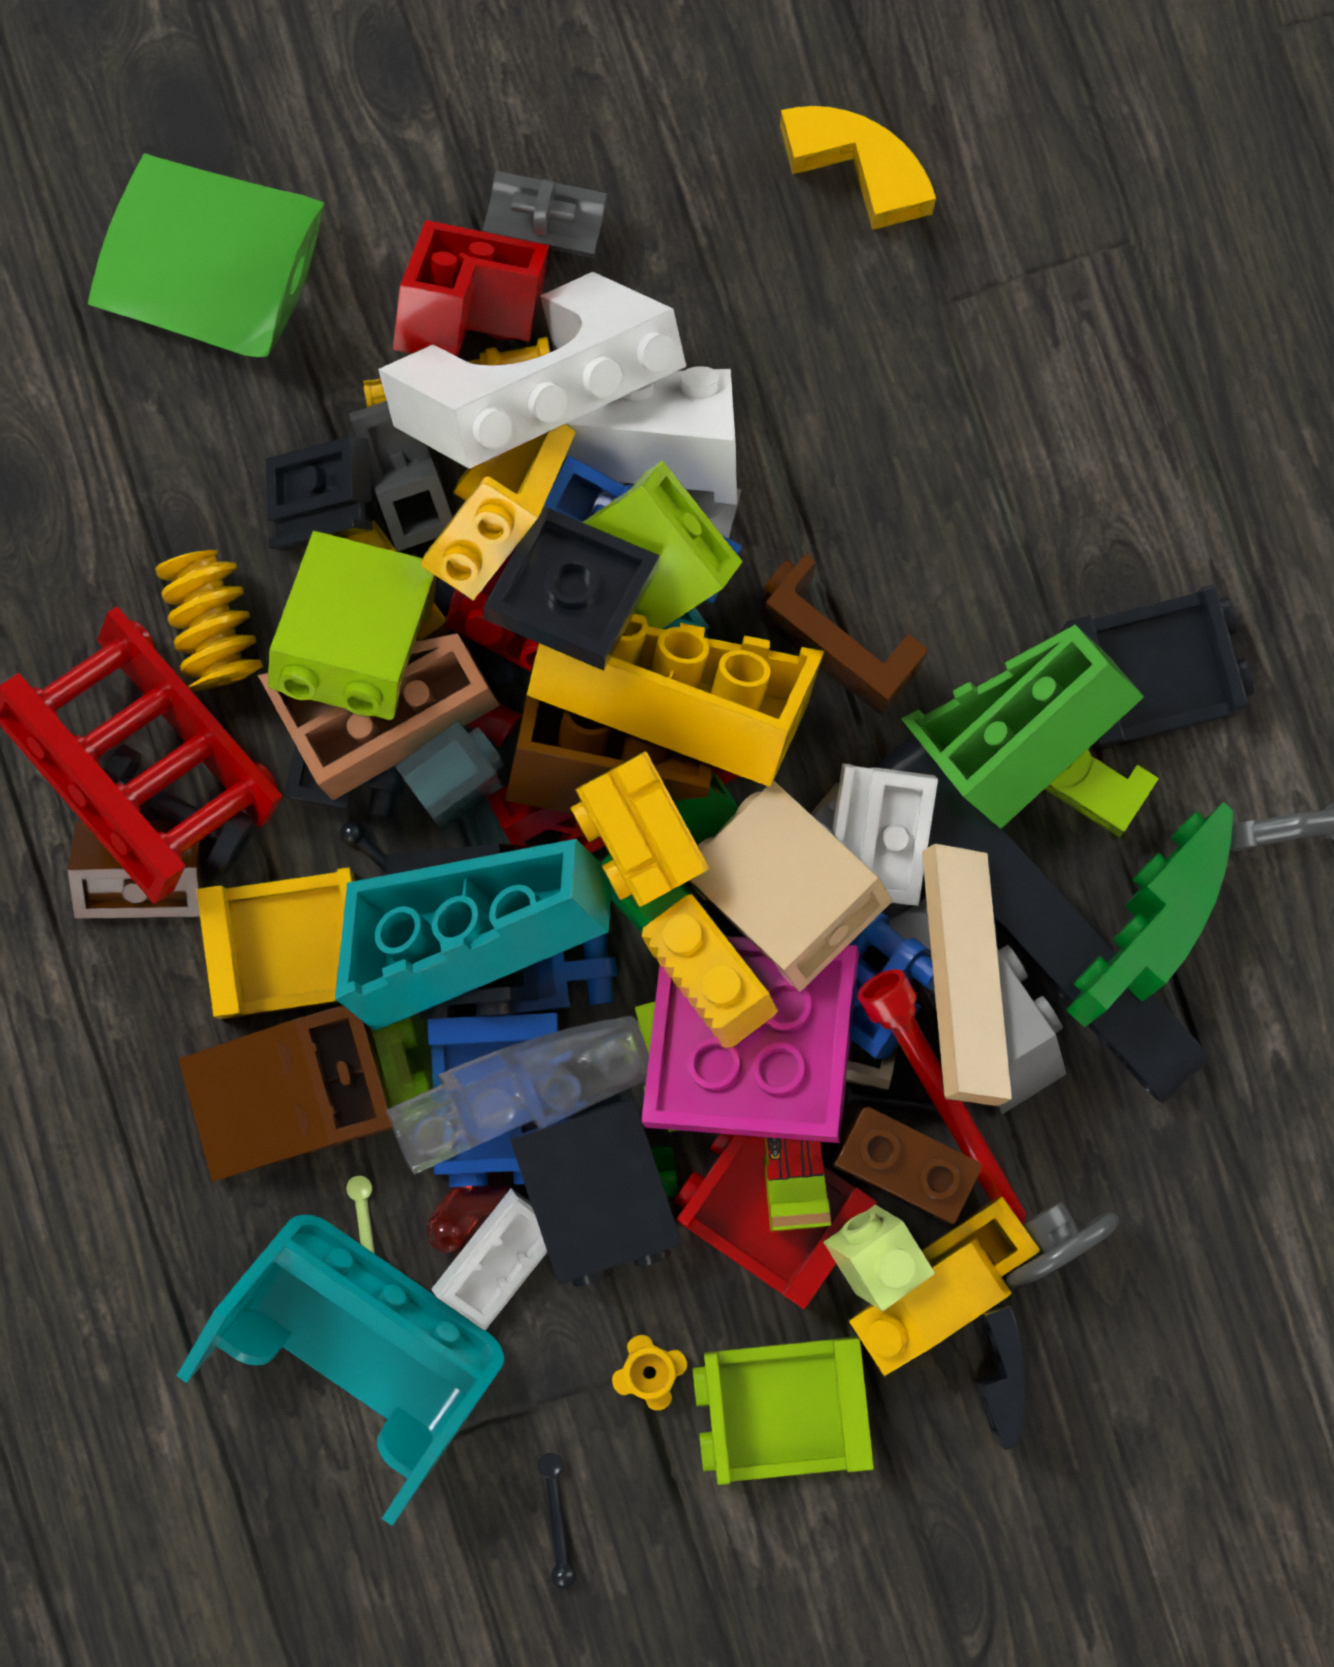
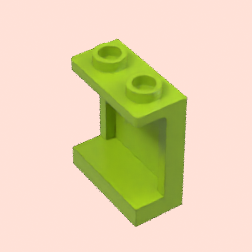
M663 460L643 473L630 490L583 521L587 525L660 555L658 570L634 613L645 616L649 627L663 629L722 590L743 562Z
M313 531L270 647L268 687L272 690L283 692L294 699H310L345 708L356 715L376 716L388 720L394 719L398 707L400 685L422 620L428 621L434 603L437 576L422 567L421 562L423 558Z
M859 1337L704 1352L705 1366L693 1368L696 1407L710 1406L712 1426L711 1432L699 1433L703 1472L716 1471L718 1485L731 1484L734 1481L847 1470V1472L874 1470Z

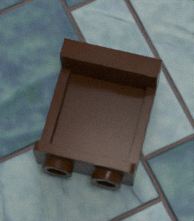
M807 553L796 566L787 559L777 569L763 589L766 591L762 598L766 602L763 622L799 651L801 647L825 651L820 668L882 716L919 671L929 649L908 633L885 663H883L800 597L813 581L817 561Z
M870 1107L857 1110L830 1164V1167L944 1224H955L982 1168L978 1161Z

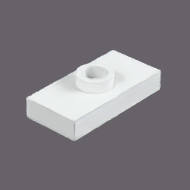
M511 1188L432 1288L433 1293L438 1299L483 1330L489 1327L547 1253L531 1202Z

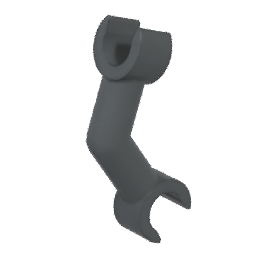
M1334 802L1328 804L1324 810L1298 812L1267 819L1232 823L1230 850L1236 852L1267 844L1328 835L1334 840Z

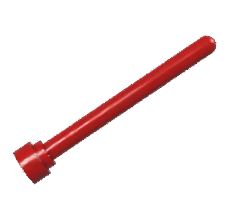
M893 969L872 977L860 988L857 995L869 1019L874 1023H880L884 1029L892 1030L961 1152L981 1164L982 1168L977 1179L990 1202L1003 1197L1021 1224L1025 1223V1209L963 1101L945 1099L942 1065L914 1018L916 1013L914 1002L917 996L902 970Z

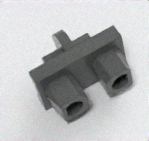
M496 171L483 232L549 245L550 250L595 258L607 203V193L559 184L556 181L547 179L540 180Z

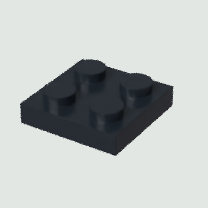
M543 506L538 519L519 542L486 601L483 619L604 671L658 570L660 555Z

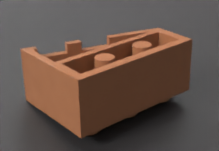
M458 633L415 642L400 685L398 707L392 720L376 716L356 715L345 708L310 699L298 700L291 698L283 692L275 691L268 687V673L258 675L317 785L332 800L500 706L471 652Z

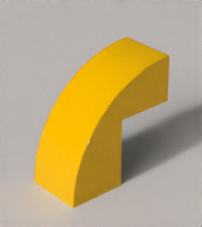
M806 106L781 110L780 130L792 174L853 159L872 230L933 214L936 196L931 182L915 155L892 132L862 115L832 107Z

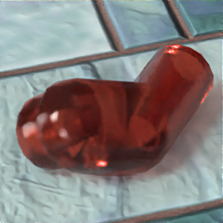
M511 1185L466 1186L451 1189L428 1218L426 1233L430 1245L441 1253H451L459 1249L463 1244L464 1238L477 1220L489 1217L511 1189Z

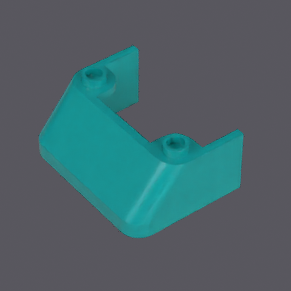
M298 1215L287 1222L217 1306L176 1376L188 1383L216 1347L234 1359L248 1365H263L270 1362L282 1347L387 1419L377 1437L378 1451L391 1468L407 1478L381 1518L393 1526L502 1368L504 1354L500 1344L490 1333L474 1324L331 1223L314 1215Z

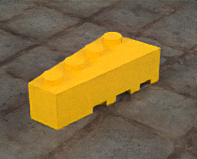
M634 614L604 671L539 643L527 696L771 787L808 706L825 651L801 647L799 656L769 650L770 640L744 635L740 645L705 638L704 627L680 623L679 627H672L666 630L649 627L645 616Z

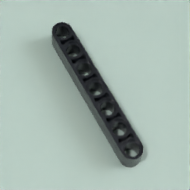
M910 734L874 768L934 775L938 779L928 847L940 844L988 854L995 926L1059 996L1070 1005L1081 993L1073 984L1077 978L1099 956L1108 963L1116 952L1006 832L961 795L913 734ZM1126 988L1108 1010L1087 1025L1134 1078L1162 1104L1210 1061V1058L1200 1044L1154 994L1142 1002Z

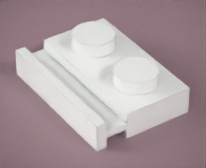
M842 763L832 829L835 833L833 836L879 877L892 898V903L919 906L924 874L922 851L928 848L938 779L934 775L874 767L865 768Z

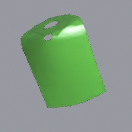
M144 153L109 225L93 278L88 305L145 322L243 356L266 357L274 348L287 325L306 283L325 203L301 194L246 182Z

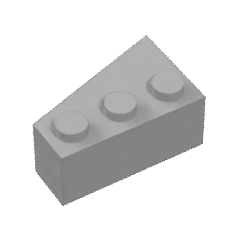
M925 898L919 902V906H912L891 919L889 926L904 938L914 937L931 950L927 901ZM1008 945L1000 950L997 949L1012 1100L997 1106L1001 1114L1006 1113L1066 1075L1055 1034L1063 1029L1062 1024L1043 996L1034 1001L1031 999L1021 984L1023 980L1028 978V975L1018 957ZM919 982L936 1009L935 988L929 990Z

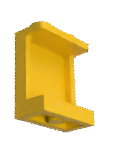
M563 424L470 469L467 468L460 477L453 492L465 500V502L425 553L421 562L422 567L474 600L538 519L576 431Z
M350 867L337 869L335 873L225 888L220 885L196 889L214 1017L222 1020L338 1003L335 1000L347 883L356 881L355 872Z

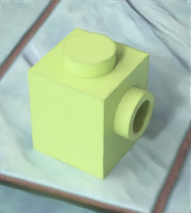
M877 1205L850 1219L841 1230L823 1242L855 1294L882 1312L935 1274L905 1223Z

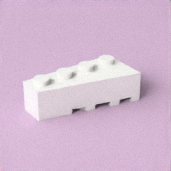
M698 366L685 371H676L566 423L567 426L576 431L566 456L570 455L622 485L625 483L635 484L643 473L663 460L685 489L714 492L715 503L737 505L736 443L731 369H712Z

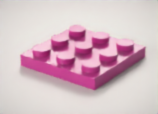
M725 936L769 992L778 1010L774 1017L732 1048L722 1047L718 1038L713 1035L710 1027L706 1026L702 1017H699L695 1008L683 996L679 987H676L665 969L659 966L641 1121L645 1128L840 1143L859 960L857 946L848 945L799 992L781 975L774 963L748 938Z

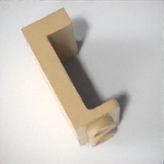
M773 781L771 787L767 786L762 792H756L747 797L737 809L735 818L716 837L707 838L698 845L710 869L688 881L694 891L703 900H708L774 963L781 975L799 992L893 902L879 877L775 781Z

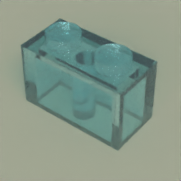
M456 721L395 766L408 787L441 831L484 801L487 795L503 787L496 772L504 766L500 760L501 757L479 727L468 734L459 721Z

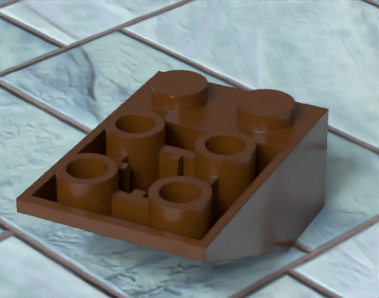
M344 1006L294 1019L178 1058L212 1182L398 1128L370 1027Z

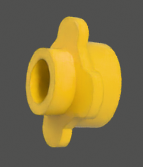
M637 1335L627 1344L629 1355L623 1368L613 1374V1387L621 1395L632 1393L639 1398L645 1399L648 1407L653 1410L665 1409L672 1401L670 1390L676 1377L686 1371V1358L679 1350L667 1352L653 1345L649 1336ZM647 1366H652L656 1370V1375L652 1379L646 1378L643 1374V1370Z

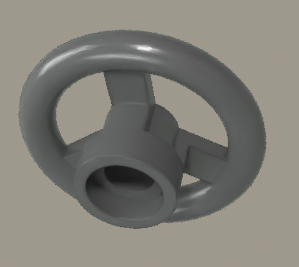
M1062 1201L1042 1211L1022 1224L1040 1251L1008 1272L1005 1278L1006 1284L1012 1289H1020L1062 1267L1111 1235L1119 1226L1118 1217L1112 1212H1107L1077 1226Z

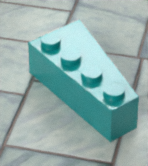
M577 839L348 882L335 1000L371 1029L377 1031L608 933L612 885L602 868L603 864Z

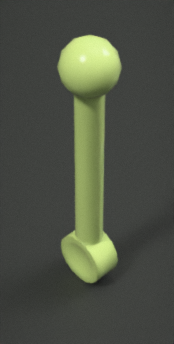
M355 1176L348 1181L346 1190L349 1197L355 1200L360 1244L375 1254L368 1198L372 1193V1184L364 1176Z

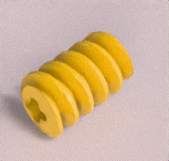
M202 550L180 555L159 564L155 568L159 579L173 581L163 589L161 594L165 603L180 605L171 611L167 618L171 627L186 630L178 635L173 642L178 652L193 654L180 665L183 676L200 678L189 685L188 688L191 691L207 690L235 683L263 667L261 660L242 658L241 652L257 641L254 635L236 634L235 627L251 617L249 611L230 610L228 603L243 595L244 590L241 586H227L223 584L222 579L238 570L236 562L218 561L216 557L219 553L218 550Z

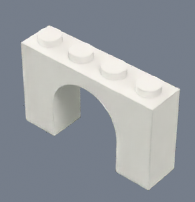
M595 272L586 274L540 295L553 352L524 362L487 366L466 362L435 345H430L378 369L393 426L470 469L685 368L686 363L674 310Z

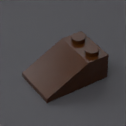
M526 695L505 801L570 814L572 813L570 807L581 802L575 791L576 788L643 752H647L673 801L707 797L713 765Z

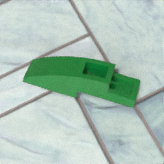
M1225 802L1219 805L1207 817H1204L1196 810L1170 837L1178 845L1173 853L1166 859L1158 852L1132 879L1140 889L1126 903L1125 907L1134 917L1112 940L1121 949L1108 963L1099 956L1073 983L1081 993L1069 1005L1066 1011L1084 1028L1108 1010L1126 988L1140 1001L1146 1000L1168 982L1188 956L1202 933L1216 903L1226 872L1232 838L1233 810Z

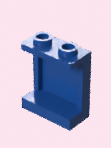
M558 1014L428 1019V1042L431 1046L436 1154L434 1175H449V1187L487 1186V1173L513 1172L514 1184H525L510 1141L508 1126L563 1109Z

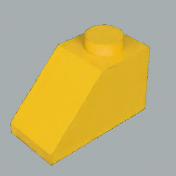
M977 1239L972 1240L931 1265L935 1272L933 1276L883 1312L871 1304L849 1320L884 1376L931 1349L1012 1294Z

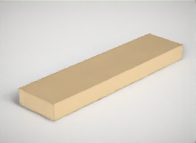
M934 844L922 851L944 1095L945 1099L999 1106L1012 1100L988 854Z

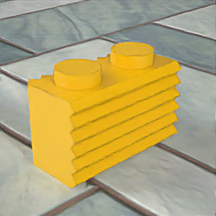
M692 894L683 897L643 927L642 938L653 957L665 969L667 975L672 978L676 987H679L683 996L695 1008L699 1017H702L706 1026L710 1027L713 1035L718 1038L722 1047H734L778 1012L769 992Z

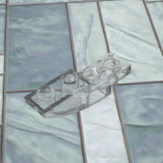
M633 1016L594 1022L536 1037L471 1060L439 1074L442 1085L385 1111L406 1163L415 1175L530 1121H533L539 1129L544 1128L646 1081L649 1053L637 1020Z

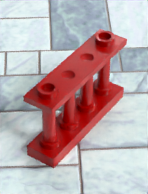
M117 606L107 613L97 641L103 648L42 690L38 687L32 688L21 674L17 673L0 685V726L155 905L175 890L186 867L182 862V853L243 809L249 816L257 820L256 824L261 828L270 821L282 798V794L278 791L277 783L270 771L261 763L253 762L155 650L153 640L148 631L140 623L130 621ZM118 668H121L144 695L86 736H73L57 717V710ZM162 715L185 743L127 784H115L98 765V758ZM203 762L225 787L226 791L167 833L162 831L156 832L140 813L139 806Z

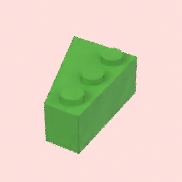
M1077 625L1005 662L1007 671L976 687L971 682H968L953 690L955 699L924 715L920 710H916L901 718L961 795L1000 829L1144 698L1114 661Z

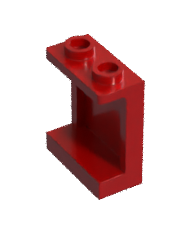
M719 1134L710 1147L711 1151L720 1156L706 1177L694 1171L673 1201L674 1204L683 1209L676 1221L805 1310L836 1264L823 1242L841 1230L850 1219L869 1210L878 1202L823 1166L831 1226L770 1232L764 1156H766L765 1138Z

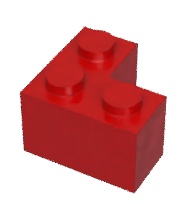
M425 220L400 284L393 350L413 354L430 345H435L457 357L467 329L487 333L489 336L499 340L517 339L529 342L541 307L540 295L543 293L549 245Z

